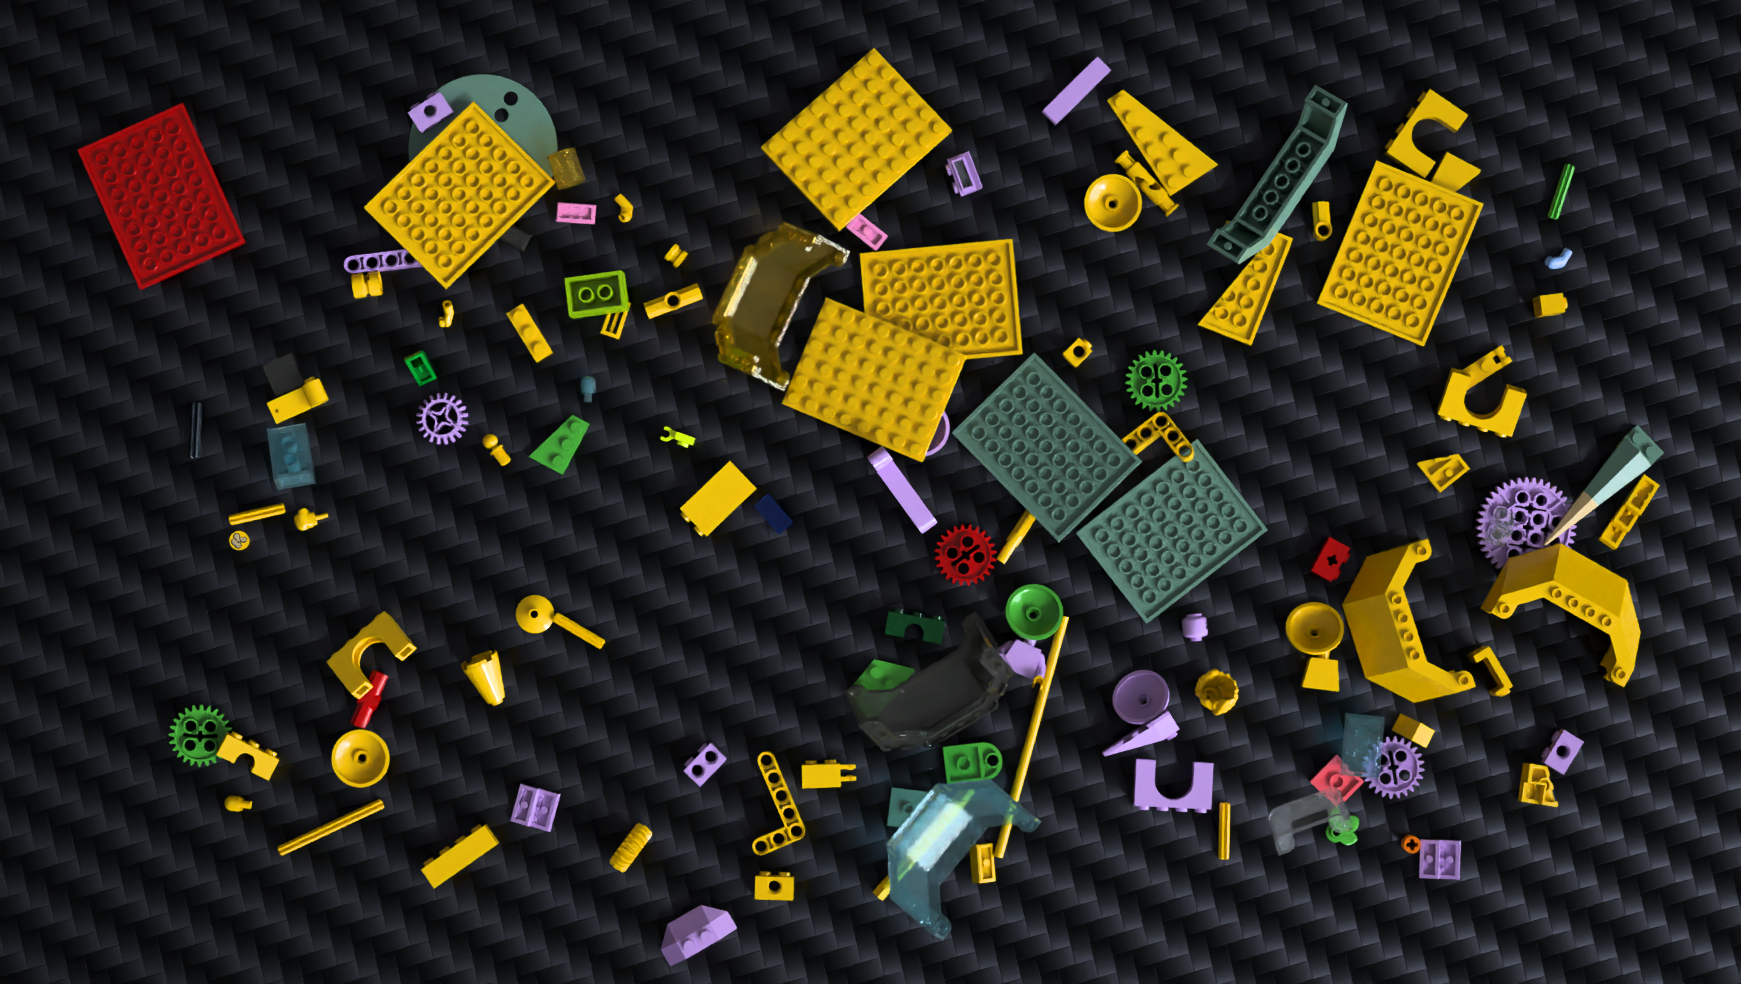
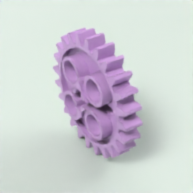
M1394 736L1391 742L1389 737H1386L1385 743L1379 739V746L1373 743L1372 747L1374 750L1367 749L1366 751L1370 755L1363 756L1367 763L1361 764V766L1367 768L1362 774H1368L1364 781H1371L1369 788L1375 786L1374 793L1382 791V797L1389 793L1390 799H1392L1393 794L1400 798L1401 792L1407 796V789L1414 792L1412 785L1419 786L1416 780L1423 779L1419 772L1425 770L1419 768V765L1423 764L1424 761H1418L1422 754L1414 753L1417 747L1411 749V742L1405 745L1404 738L1397 742L1396 736ZM1388 751H1392L1393 763L1398 765V769L1395 770L1397 785L1394 784L1392 770H1388V766L1391 765ZM1398 751H1403L1406 755V759L1403 762H1399L1395 758V754ZM1383 754L1386 756L1387 762L1385 765L1377 763L1376 758L1378 755ZM1401 770L1409 772L1410 777L1407 781L1399 778ZM1383 773L1390 776L1388 784H1383L1380 781V776Z

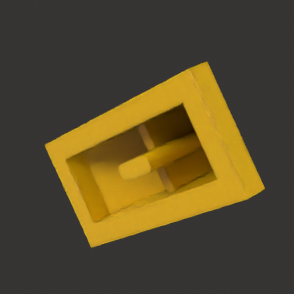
M1401 713L1392 728V731L1425 748L1435 732L1431 728Z

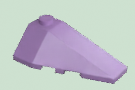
M1164 710L1158 718L1149 723L1142 724L1102 751V754L1108 756L1162 741L1166 738L1169 741L1177 735L1176 731L1179 728L1169 711Z

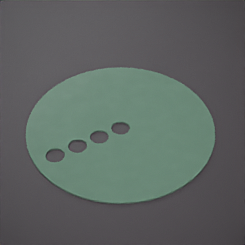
M478 74L453 80L435 92L442 93L454 114L423 134L413 122L408 149L410 162L474 101L551 178L553 176L558 146L552 119L542 102L531 91L511 79L496 75ZM507 92H515L517 94L518 101L515 105L510 106L504 102V96ZM432 106L428 107L425 114L432 116L435 108ZM500 108L506 109L509 114L508 119L505 122H498L494 116L496 110Z

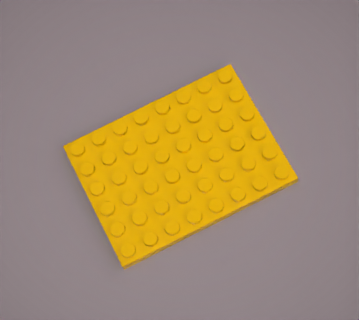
M873 48L761 146V150L839 232L952 132V129Z
M473 101L364 206V209L429 274L447 289L555 184V181Z
M1376 160L1317 304L1424 346L1484 204Z
M1013 239L860 253L865 314L967 355L966 359L1023 354Z
M826 298L782 404L923 462L967 355Z

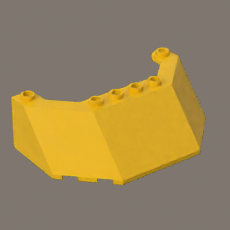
M1420 539L1367 556L1347 597L1342 603L1365 678L1413 703L1476 687L1473 676L1469 672L1459 671L1455 673V670L1446 672L1427 662L1403 587L1414 565L1427 560L1431 556L1432 550L1428 539Z
M1562 543L1508 558L1481 609L1505 619L1513 614L1517 605L1544 597L1609 634L1611 645L1600 663L1607 670V674L1603 678L1624 687L1634 671L1641 633L1627 580Z

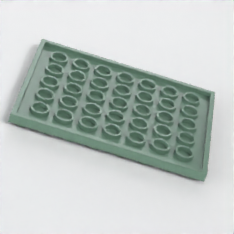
M1035 353L952 432L1058 542L1142 462Z
M1198 439L1191 443L1194 450V457L1191 461L1183 462L1175 455L1076 532L1077 536L1146 624L1268 530ZM1184 448L1180 454L1187 456L1190 453V449Z

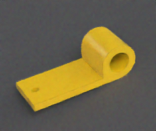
M311 377L304 381L305 384L301 388L267 403L276 424L329 400L320 379Z

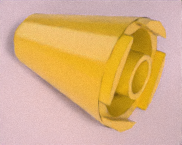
M490 650L471 657V662L467 663L466 660L461 664L463 671L487 704L494 706L503 702L502 699L505 697L499 657L496 650L493 653Z

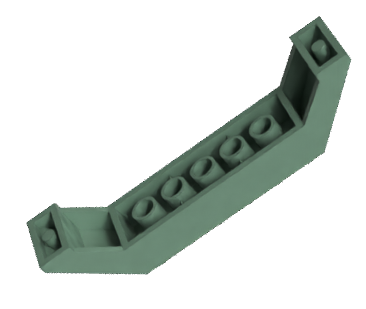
M1317 85L1313 87L1304 100L1305 105L1297 127L1235 218L1222 228H1217L1207 243L1209 247L1237 264L1242 263L1270 245L1335 149L1348 104Z

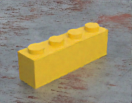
M480 824L470 830L473 834L467 838L463 835L455 841L457 845L450 849L447 846L439 852L440 857L435 860L432 857L423 863L425 867L421 871L433 888H436L499 844L487 824L483 827Z

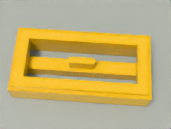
M628 311L623 312L616 334L613 332L620 312L615 313L609 332L606 329L611 314H607L601 334L619 339Z

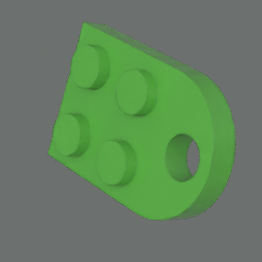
M978 742L943 747L947 785L991 780L998 775L1002 768L1001 753L990 743ZM990 755L998 757V763L995 766H990L987 763V758Z

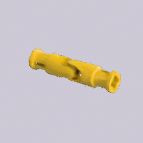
M1126 150L1115 162L1125 169L1128 177L1168 217L1179 205L1175 204L1167 196L1168 193L1139 162H1135Z

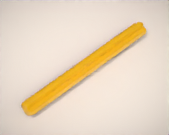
M378 799L278 846V851L283 856L383 809L384 804L381 799Z

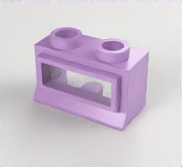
M969 151L947 159L948 164L945 165L948 175L953 176L955 182L952 183L956 194L959 193L960 197L982 189V184Z

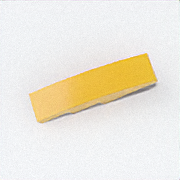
M1644 474L1608 523L1599 540L1611 549H1617L1626 533L1630 531L1637 518L1643 513L1660 485Z

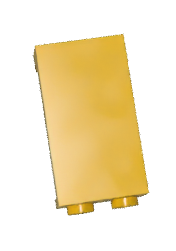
M729 461L680 508L683 511L680 515L687 522L691 520L696 525L694 529L700 536L703 534L708 536L757 488Z

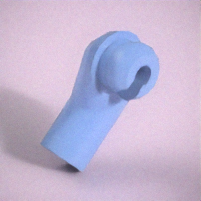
M1564 248L1559 257L1552 258L1548 256L1545 259V265L1549 266L1550 269L1564 267L1572 251Z

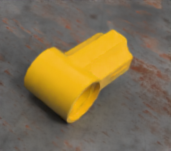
M1321 201L1312 203L1313 236L1318 241L1326 240L1332 233L1329 202ZM1318 227L1326 228L1327 235H1320Z

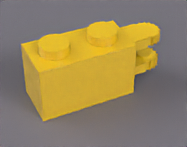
M836 759L825 760V763L817 764V760L805 761L806 764H802V789L841 787V781H856V776H841L840 770H853L856 768V764L836 763Z

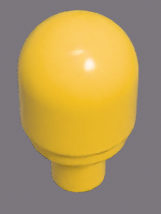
M229 796L225 799L224 805L229 811L239 812L243 808L251 809L252 801H244V798L241 796Z

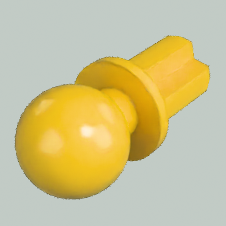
M493 434L485 435L483 445L487 449H492L490 454L494 455L502 466L508 464L511 458L502 448L503 445H497V437Z

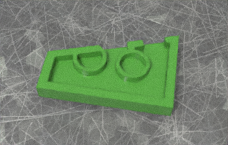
M572 415L529 457L563 475L590 424Z

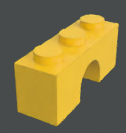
M234 731L232 733L226 732L216 751V755L234 763L240 754L248 753L254 757L251 772L269 781L279 762V757L276 756L277 753L268 748L266 751L259 748L260 744L253 740H249V742L243 740V736Z

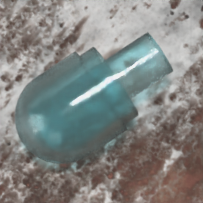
M586 375L581 379L580 390L584 394V402H592V394H595L596 380L590 375Z

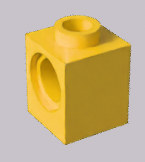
M1078 338L1062 356L1076 368L1092 352L1090 349L1092 346L1086 339L1081 340ZM1075 347L1083 349L1084 354L1082 357L1074 355L1073 349Z

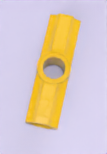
M696 283L643 304L649 319L702 300L703 297ZM671 296L678 297L679 302L676 306L668 304V299Z

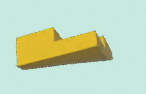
M1523 763L1518 801L1558 807V802L1555 801L1552 790L1554 788L1549 780L1550 774L1547 766Z

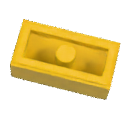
M993 843L969 845L972 882L986 883L996 881Z

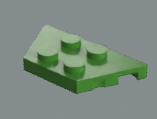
M874 659L850 688L851 693L867 727L908 680L915 669Z

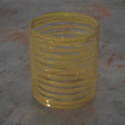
M567 148L547 156L557 189L569 188L586 180L575 148Z

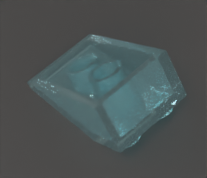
M302 423L267 430L273 479L277 490L315 484L314 467L306 424Z
M1346 713L1341 775L1368 778L1380 777L1385 717Z

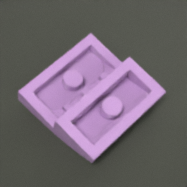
M520 784L510 821L544 831H551L561 794Z
M1420 839L1419 878L1459 880L1461 841Z

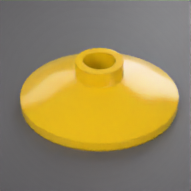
M528 596L517 606V622L523 630L529 633H541L547 630L553 622V606L543 596ZM534 610L538 613L536 618L531 616V612Z

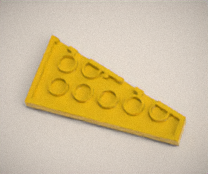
M1122 90L1107 100L1169 197L1218 165L1126 91Z
M1277 233L1270 245L1260 250L1197 325L1251 346L1293 238Z

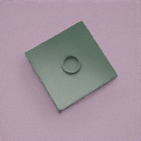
M892 787L887 826L925 830L930 792Z

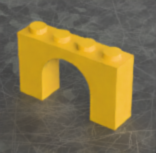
M1431 89L1427 93L1422 92L1417 99L1420 103L1416 109L1414 107L1411 108L1406 115L1409 118L1407 122L1400 124L1396 130L1398 134L1394 140L1390 139L1385 146V149H1387L1385 155L1421 179L1427 176L1436 162L1421 153L1414 146L1412 130L1415 124L1423 119H1432L1455 133L1468 116V114Z
M1451 367L1437 408L1440 418L1448 421L1454 419L1464 426L1471 424L1484 432L1491 430L1500 437H1512L1527 395L1526 390L1507 384L1501 402L1493 412L1484 415L1475 414L1468 410L1464 404L1465 394L1471 380L1470 373Z
M385 611L378 614L368 626L363 627L359 634L353 639L348 640L345 646L332 654L331 658L327 661L348 691L358 699L373 688V685L360 668L361 655L369 645L383 642L401 661L417 649L392 616Z

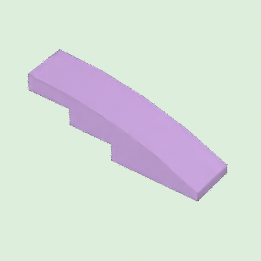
M1099 57L1095 58L1042 113L1056 125L1111 69Z

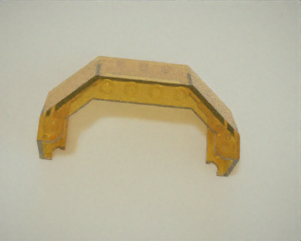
M783 222L779 225V229L773 233L768 232L759 238L760 242L754 246L750 244L744 249L713 315V323L716 324L717 328L715 340L720 354H718L719 362L774 388L785 391L789 384L790 376L788 372L781 369L778 346L783 339V335L791 322V318L799 305V301L807 288L810 278L829 265L841 267L847 261L850 251L819 234Z

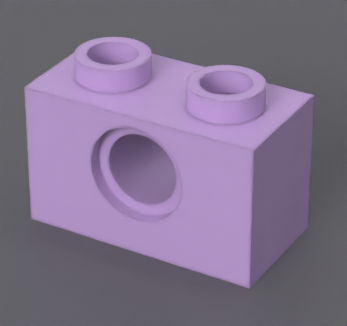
M433 92L426 97L427 100L425 102H418L410 107L411 111L408 114L422 134L454 114L441 92ZM431 106L434 107V114L427 116L425 114L426 109Z
M1560 729V731H1556L1551 738L1553 742L1550 747L1544 749L1541 755L1543 758L1541 762L1564 775L1584 742L1569 732ZM1562 745L1565 748V752L1562 756H1558L1556 750Z

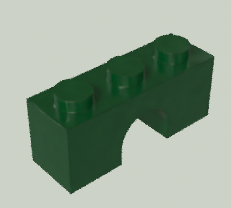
M893 608V611H888L885 634L904 637V632L908 625L918 624L923 629L922 641L942 644L946 621H942L941 616L931 615L930 618H925L923 613L912 611V614L908 615L904 614L902 609Z

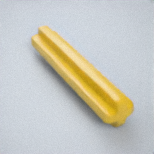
M283 503L232 514L229 515V522L231 525L283 514L285 513V506Z
M555 614L552 620L554 623L599 649L602 648L605 643L604 639L562 614Z
M1221 802L1219 804L1218 857L1219 859H1229L1230 803Z

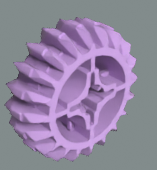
M437 393L436 400L433 395H430L431 402L429 403L427 400H424L423 402L427 406L425 408L419 406V409L423 410V414H416V416L422 417V420L416 421L417 424H423L419 431L426 430L423 437L426 438L431 435L429 438L430 442H433L435 438H437V444L441 443V439H443L444 444H448V438L455 442L454 435L461 438L462 435L458 431H466L464 427H461L462 423L468 424V421L463 420V417H468V413L462 414L461 412L466 407L461 406L459 408L458 406L462 401L457 400L454 403L456 398L454 395L451 396L450 400H448V393L444 394L443 399L441 394ZM447 403L440 412L431 410L436 404ZM452 406L457 413V423L450 418ZM434 414L438 416H443L444 414H446L445 418H447V420L451 423L441 422L440 424L438 422L440 420H438V417L434 416ZM428 415L435 420L433 431L427 422ZM445 425L454 428L447 434H438Z

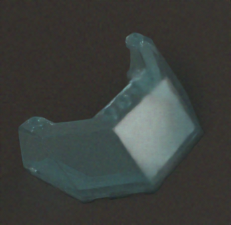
M991 779L936 784L886 843L890 899L930 934L944 940L951 931V922L941 913L940 884L988 827L1013 824L1024 832H1032L1042 821Z

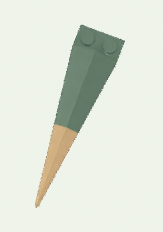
M1635 425L1621 439L1603 466L1543 545L1549 544L1648 469L1664 453L1638 425Z

